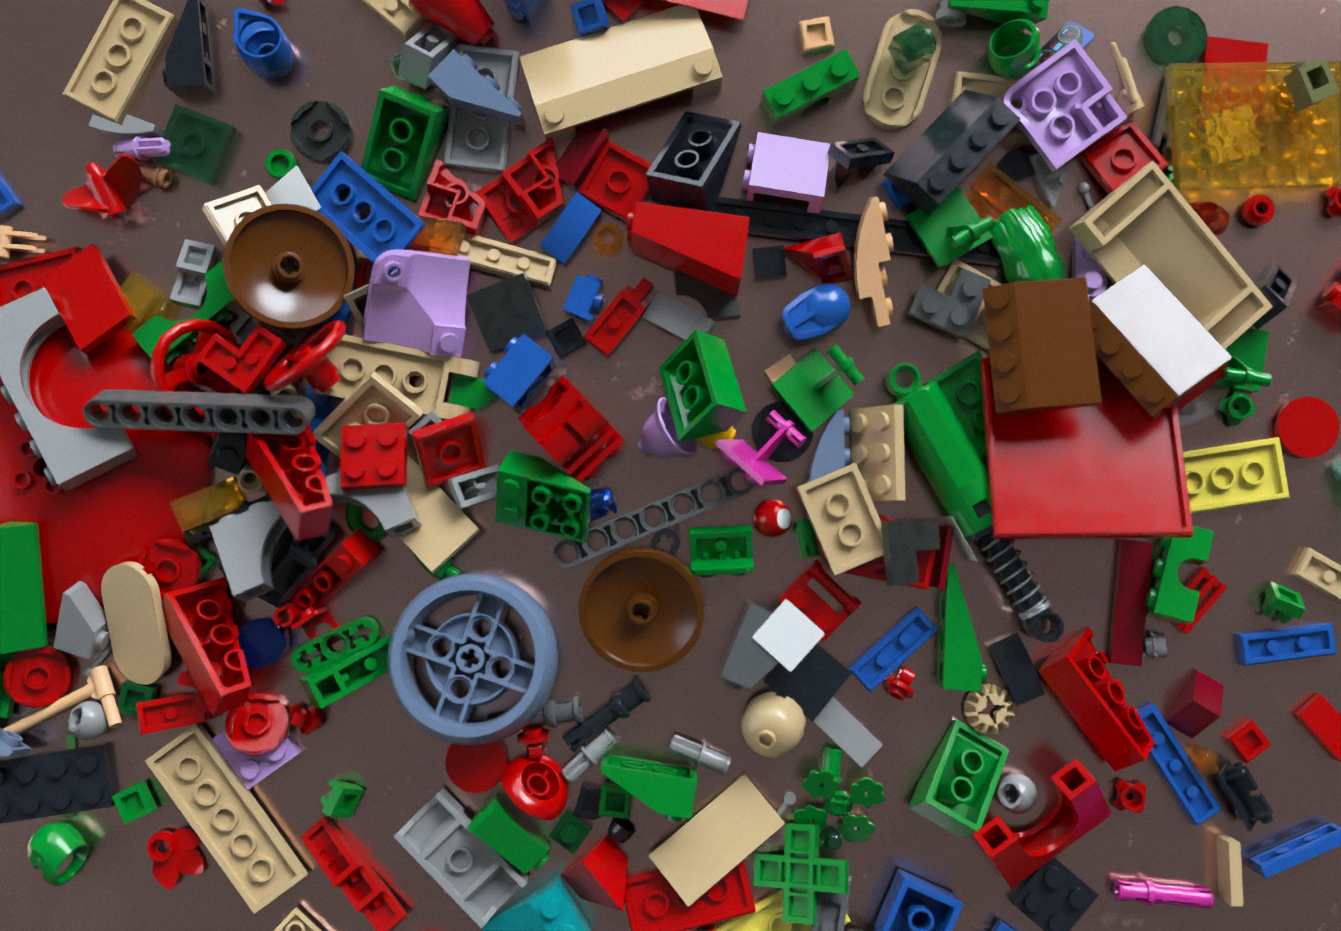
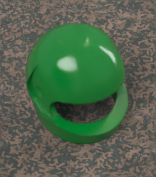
M1022 18L1014 19L1001 25L992 34L989 42L988 60L996 74L1006 79H1019L1036 67L1041 53L1039 43L1040 32L1032 21ZM1019 29H1028L1032 33V36L1029 34L1021 33Z
M53 822L39 828L30 838L27 847V854L34 869L40 868L45 882L56 887L66 884L78 873L89 853V846L80 832L71 824L63 822ZM73 852L74 856L69 866L56 876L62 862Z

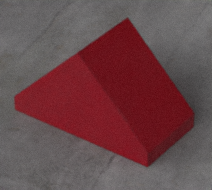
M1194 669L1165 718L1166 723L1193 739L1220 718L1224 686L1199 670Z

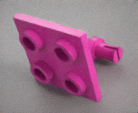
M775 410L769 413L770 416H767L766 421L772 424L778 431L758 452L744 440L719 439L715 444L723 451L721 454L723 458L733 465L738 464L746 471L744 476L757 486L784 484L787 481V478L767 461L785 437L795 444L797 448H800L804 444L802 442L807 440L806 437L794 428L795 424L791 420L786 421Z

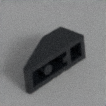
M204 0L187 1L165 56L166 68L162 71L165 86L178 97L215 94L208 7Z
M265 377L262 378L251 394L270 395L271 391L265 390L263 386ZM237 388L234 394L246 393ZM227 409L232 416L238 417L235 411ZM259 409L261 415L263 416L264 410ZM217 432L210 446L206 464L237 475L245 459L248 433Z

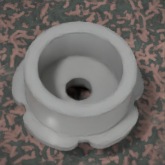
M1153 630L1150 631V637L1144 638L1147 656H1153L1155 661H1158V658L1168 657L1164 632L1154 633Z

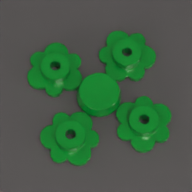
M826 769L820 772L810 771L808 778L802 781V788L809 792L812 798H819L821 796L826 799L825 809H816L813 805H807L805 809H797L793 813L795 823L819 825V829L824 830L827 828L826 820L828 819V813L833 816H844L843 823L838 827L839 832L843 834L844 840L849 843H854L857 840L861 842L867 841L869 835L875 832L874 823L868 821L865 815L855 816L849 813L852 811L853 804H862L864 808H871L873 804H882L885 800L883 785L881 783H874V780L869 777H864L859 780V783H853L850 786L852 793L849 796L844 791H835L839 787V782L834 779L832 771Z

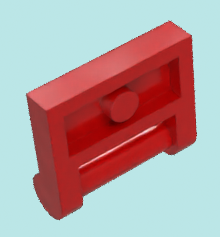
M816 559L784 591L778 600L783 603L787 599L825 633L820 639L824 643L862 602L856 596L851 597L822 569L823 565ZM812 578L817 580L843 605L838 612L833 610L807 585Z

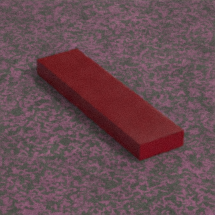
M1119 539L1107 656L1108 663L1142 666L1147 613L1145 602L1149 591L1153 542Z

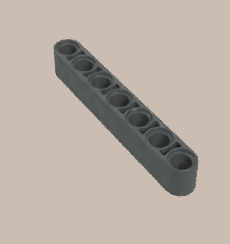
M107 389L98 393L85 404L83 415L89 424L99 428L299 434L304 431L315 416V406L311 400L303 396ZM100 404L105 406L108 412L104 411ZM132 405L137 407L140 413L136 412L133 409ZM164 406L169 408L173 415L167 413ZM195 407L200 408L205 413V416L199 414ZM227 408L235 411L238 417L232 416ZM259 409L266 411L270 418L262 416ZM291 411L300 413L302 420L295 418Z
M741 467L734 468L588 529L586 543L569 539L560 541L553 548V560L563 568L576 566L743 496L752 490L754 484L748 480V485L744 490H736L731 484L732 476L735 473L745 474L746 471ZM710 484L718 487L720 491L718 500L712 503L707 502L702 495L704 487ZM681 496L687 497L692 505L691 510L684 515L678 514L673 507L675 499ZM652 508L660 510L663 515L661 524L655 527L648 525L645 521L646 512ZM626 520L632 523L634 533L630 538H621L617 534L616 528L619 522ZM592 533H600L605 538V545L601 550L590 548L588 538ZM571 545L574 547L576 557L572 562H565L561 559L559 553L562 546Z

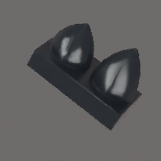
M875 137L831 142L827 154L836 160L835 183L837 188H840L848 181L856 168L858 169L859 177L864 179L872 173L877 165L890 164L895 152Z

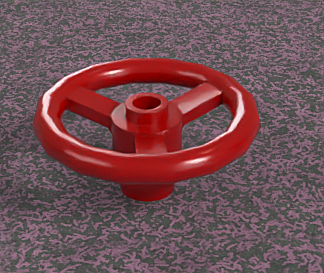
M197 318L179 322L161 335L152 351L150 374L155 391H171L169 387L182 382L184 384H206L216 393L234 394L237 389L236 386L233 384L232 386L228 385L213 370L196 359L214 333L240 349L241 345L237 343L232 331L215 321ZM199 331L194 353L180 355L174 362L173 371L164 374L165 355L171 344L183 334ZM195 407L199 414L205 416V413L200 408Z
M332 321L298 343L266 375L263 384L265 390L271 392L279 391L301 377L313 389L317 388L321 393L335 385L341 376L337 373L338 368L327 355L344 337L346 324L343 321Z

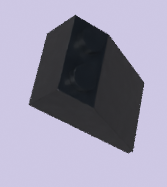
M685 111L646 173L652 201L680 208L710 211L721 192L742 127L741 122Z

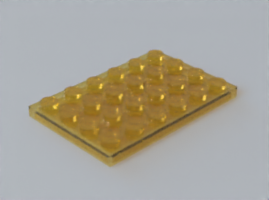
M1327 61L1340 92L1294 113L1292 108L1296 105L1284 76L1292 73L1290 67L1298 62L1182 63L1167 66L1165 74L1175 188L1178 191L1341 186V61Z

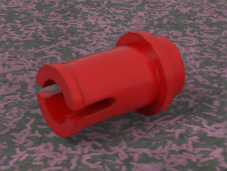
M286 603L283 607L275 610L273 621L277 626L282 624L281 627H290L299 621L297 616L303 612V609L297 603Z

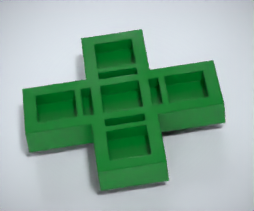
M785 823L784 855L755 853L753 886L783 889L782 922L817 924V892L848 893L849 860L818 858L819 825Z

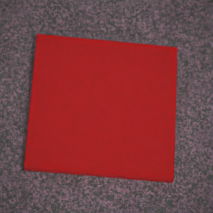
M981 358L979 366L993 539L1190 538L1193 536L1177 403L1153 421L1097 359L1102 404L1004 418L996 413L990 358Z

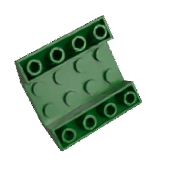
M9 521L0 524V654L45 647L48 645L39 526L37 522Z

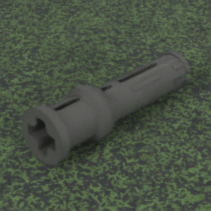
M577 695L572 700L560 702L548 700L536 717L524 728L539 725L556 728L558 724L574 721L577 724L583 723V708L580 696ZM506 712L487 714V721L495 719Z

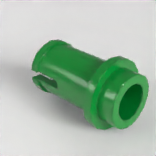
M806 518L793 522L794 528L791 530L792 533L796 534L801 554L800 558L807 559L810 554L811 558L820 555L810 519Z
M823 747L821 770L832 771L834 779L842 782L839 774L843 749Z

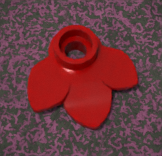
M181 828L174 833L163 830L155 833L148 840L147 853L154 860L152 873L155 879L169 890L175 887L180 873L195 875L201 874L205 870L204 858L200 851L196 849L202 840L194 830ZM161 841H165L168 844V851L161 848Z

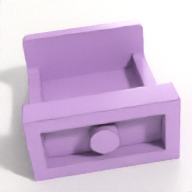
M758 132L756 144H749L747 162L752 163V169L745 170L742 185L743 189H748L746 200L753 201L754 193L809 201L807 212L820 213L825 193L830 155L827 153L830 144Z

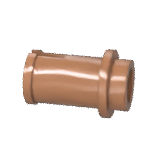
M135 158L141 168L142 181L151 183L156 189L169 187L172 181V172L166 166H155Z

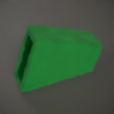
M499 791L476 813L467 827L473 834L524 874L532 867L537 871L549 858L546 853L551 844Z

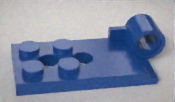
M340 151L311 188L321 206L317 212L331 220L343 235L372 262H375L382 253L389 250H411L409 246L426 226L417 215L342 151ZM345 188H350L349 198L341 202V192ZM370 205V215L368 218L361 220V210L365 206ZM390 267L388 270V274L391 275V273L398 267Z

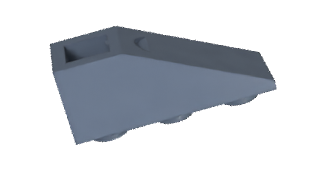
M453 49L428 75L432 86L455 107L518 125H523L525 122L521 113L523 110L522 106L511 96L506 99L499 92L500 86L489 75L483 77L476 71L478 68L477 64L465 53L460 56Z

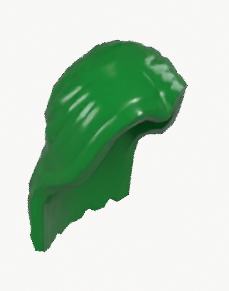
M1028 205L1026 208H1018V210L1011 208L999 217V221H994L995 227L988 231L993 237L991 242L1002 259L1005 277L1009 283L1067 279L1066 268L1056 250L1051 230L1032 205Z

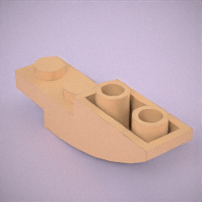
M879 197L868 198L862 212L856 234L853 260L856 296L859 299L870 298L874 323L881 327L890 325L889 316L894 315L891 298H885L883 286L888 285L884 266L879 267L878 263L891 260L889 252L894 251V244L891 233H885L883 221L888 220L885 202H879Z

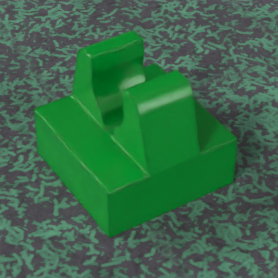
M1270 582L1264 590L1266 597L1262 610L1266 617L1269 618L1273 611L1278 610L1280 611L1278 614L1279 621L1285 624L1293 617L1300 619L1306 611L1300 593L1274 582Z
M330 780L328 785L333 789L329 796L322 795L321 802L324 805L322 812L329 817L351 818L364 789L357 784Z

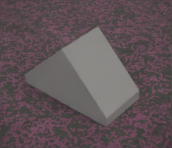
M499 464L448 479L458 510H466L496 498Z

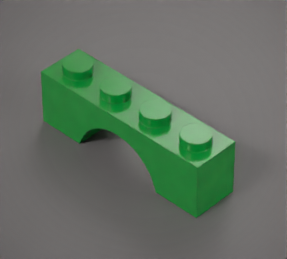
M223 260L204 275L207 283V296L202 308L195 315L181 321H170L161 316L154 315L131 334L150 358L161 335L176 323L197 318L215 321L220 325H224L232 318L233 315L231 313L238 309L239 306L235 303L227 289L223 275ZM199 331L183 334L175 340L165 355L164 364L174 365L175 360L180 355L184 354L192 345L195 346Z

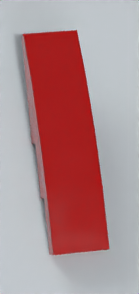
M327 817L321 818L300 837L334 888L340 887L357 913L363 912L375 931H392L409 916L371 865Z

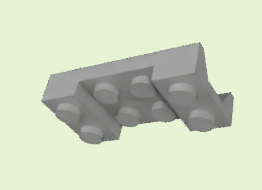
M443 787L393 837L474 922L482 928L515 892L527 884L529 876L521 872L467 828L471 820L463 813L465 809Z

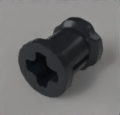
M669 529L656 532L651 543L652 549L672 556L676 554L680 545L676 533ZM663 534L667 538L673 537L675 541L671 544V550L668 552L664 548L659 549L657 547V543L661 541L660 536Z

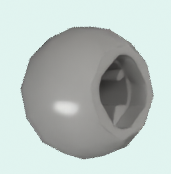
M85 701L78 704L72 709L68 720L70 732L76 738L85 741L98 739L109 728L103 706L97 701Z
M1013 773L1005 776L1000 781L996 794L999 803L1005 810L1015 814H1022L1034 806L1038 793L1035 784L1027 776Z

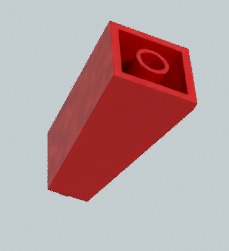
M636 201L635 211L628 212L626 225L627 241H632L633 253L672 270H679L728 294L737 296L742 278L750 217Z

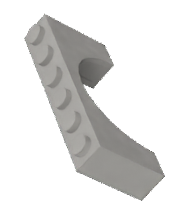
M44 287L0 307V377L4 383V386L0 387L9 404L15 403L19 412L14 415L23 431L29 430L34 440L29 441L33 452L38 458L43 457L48 465L44 469L48 480L53 486L58 484L67 492L139 455L124 428L96 427L82 429L67 427L49 420L36 407L29 384V374L33 358L42 343L52 333L66 325L50 293Z
M340 468L337 470V473L325 477L332 503H349L369 510L378 517L384 530L392 538L422 526L407 487L343 491L340 488ZM272 500L255 503L248 508V511L238 515H227L221 518L219 523L210 526L232 594L243 602L274 590L271 576L272 557L276 544L288 525Z

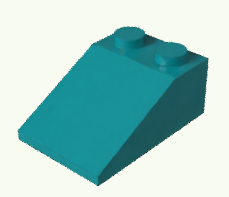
M559 875L492 916L481 930L592 931V927Z

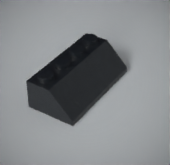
M965 89L883 175L929 217L1002 141L1021 118L998 97Z

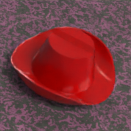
M542 754V758L529 759V755H524L511 761L503 770L501 784L504 791L527 814L541 820L550 821L557 818L563 812L567 803L568 781L561 772L563 768L551 757Z

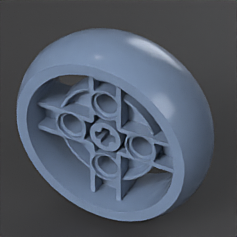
M468 573L448 577L420 592L406 606L398 618L391 634L387 654L388 676L392 691L399 706L409 719L433 737L464 746H478L498 742L510 737L528 725L549 698L558 667V649L555 633L548 616L531 594L517 584L502 577L483 573ZM478 595L472 611L452 616L443 622L437 630L424 625L438 608L449 601L464 596ZM509 607L520 615L529 629L534 645V664L520 659L517 640L511 629L504 623ZM482 620H487L491 625V631L486 637L482 638L477 632V626ZM445 639L450 644V652L445 657H442L437 652V645ZM475 650V656L479 658L478 664H472V667H470V661L466 659L468 653L473 654ZM414 654L426 658L429 678L436 690L441 694L437 709L428 703L418 686L414 672ZM501 660H505L510 667L509 674L505 678H500L495 671L497 663ZM460 680H464L469 686V692L464 698L459 697L455 691L456 684ZM509 688L524 693L518 703L505 714L485 722L468 723L473 707L486 705L497 700Z

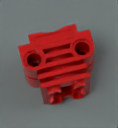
M563 375L550 387L543 400L529 407L517 418L536 442L578 482H581L583 479L587 481L592 478L599 469L597 466L605 458L610 459L615 456L621 449L620 444L625 440Z

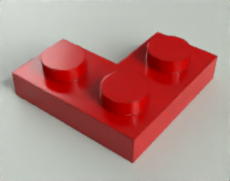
M257 324L240 349L214 333L196 359L244 393L251 394L287 343Z

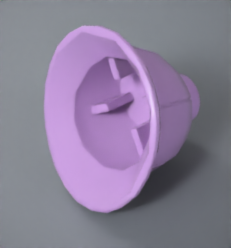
M664 397L660 398L657 402L655 413L647 419L641 431L642 438L638 441L640 450L647 456L652 453L665 457L674 456L679 453L685 455L694 454L696 451V440L678 441L668 400Z

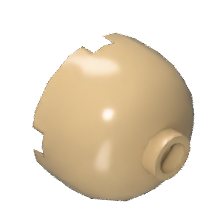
M767 692L756 696L750 701L742 718V734L747 745L755 753L769 758L785 756L792 752L803 737L806 725V718L801 707L788 696L786 698L775 696V692Z

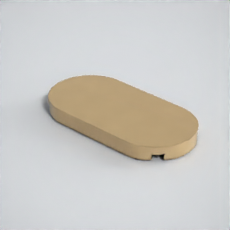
M916 9L902 11L900 14L890 18L882 31L862 95V105L867 118L879 128L885 130L906 128L917 119L923 109L943 44L941 29L939 31L934 18L924 11Z
M127 561L117 564L106 571L101 583V593L114 660L125 677L134 683L147 685L161 679L165 671L169 669L171 650L158 584L151 573L147 575L142 570L145 567L139 563Z

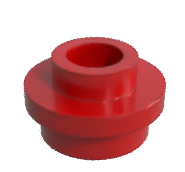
M1263 194L1249 197L1244 202L1242 208L1244 219L1256 226L1268 223L1275 214L1273 201ZM1257 204L1263 208V214L1257 212Z

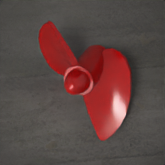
M128 154L120 155L106 171L97 163L90 162L86 166V185L70 190L61 201L66 208L100 212L104 221L112 219L117 221L121 219L120 216L127 213V209L139 194L142 183L141 168L137 161Z

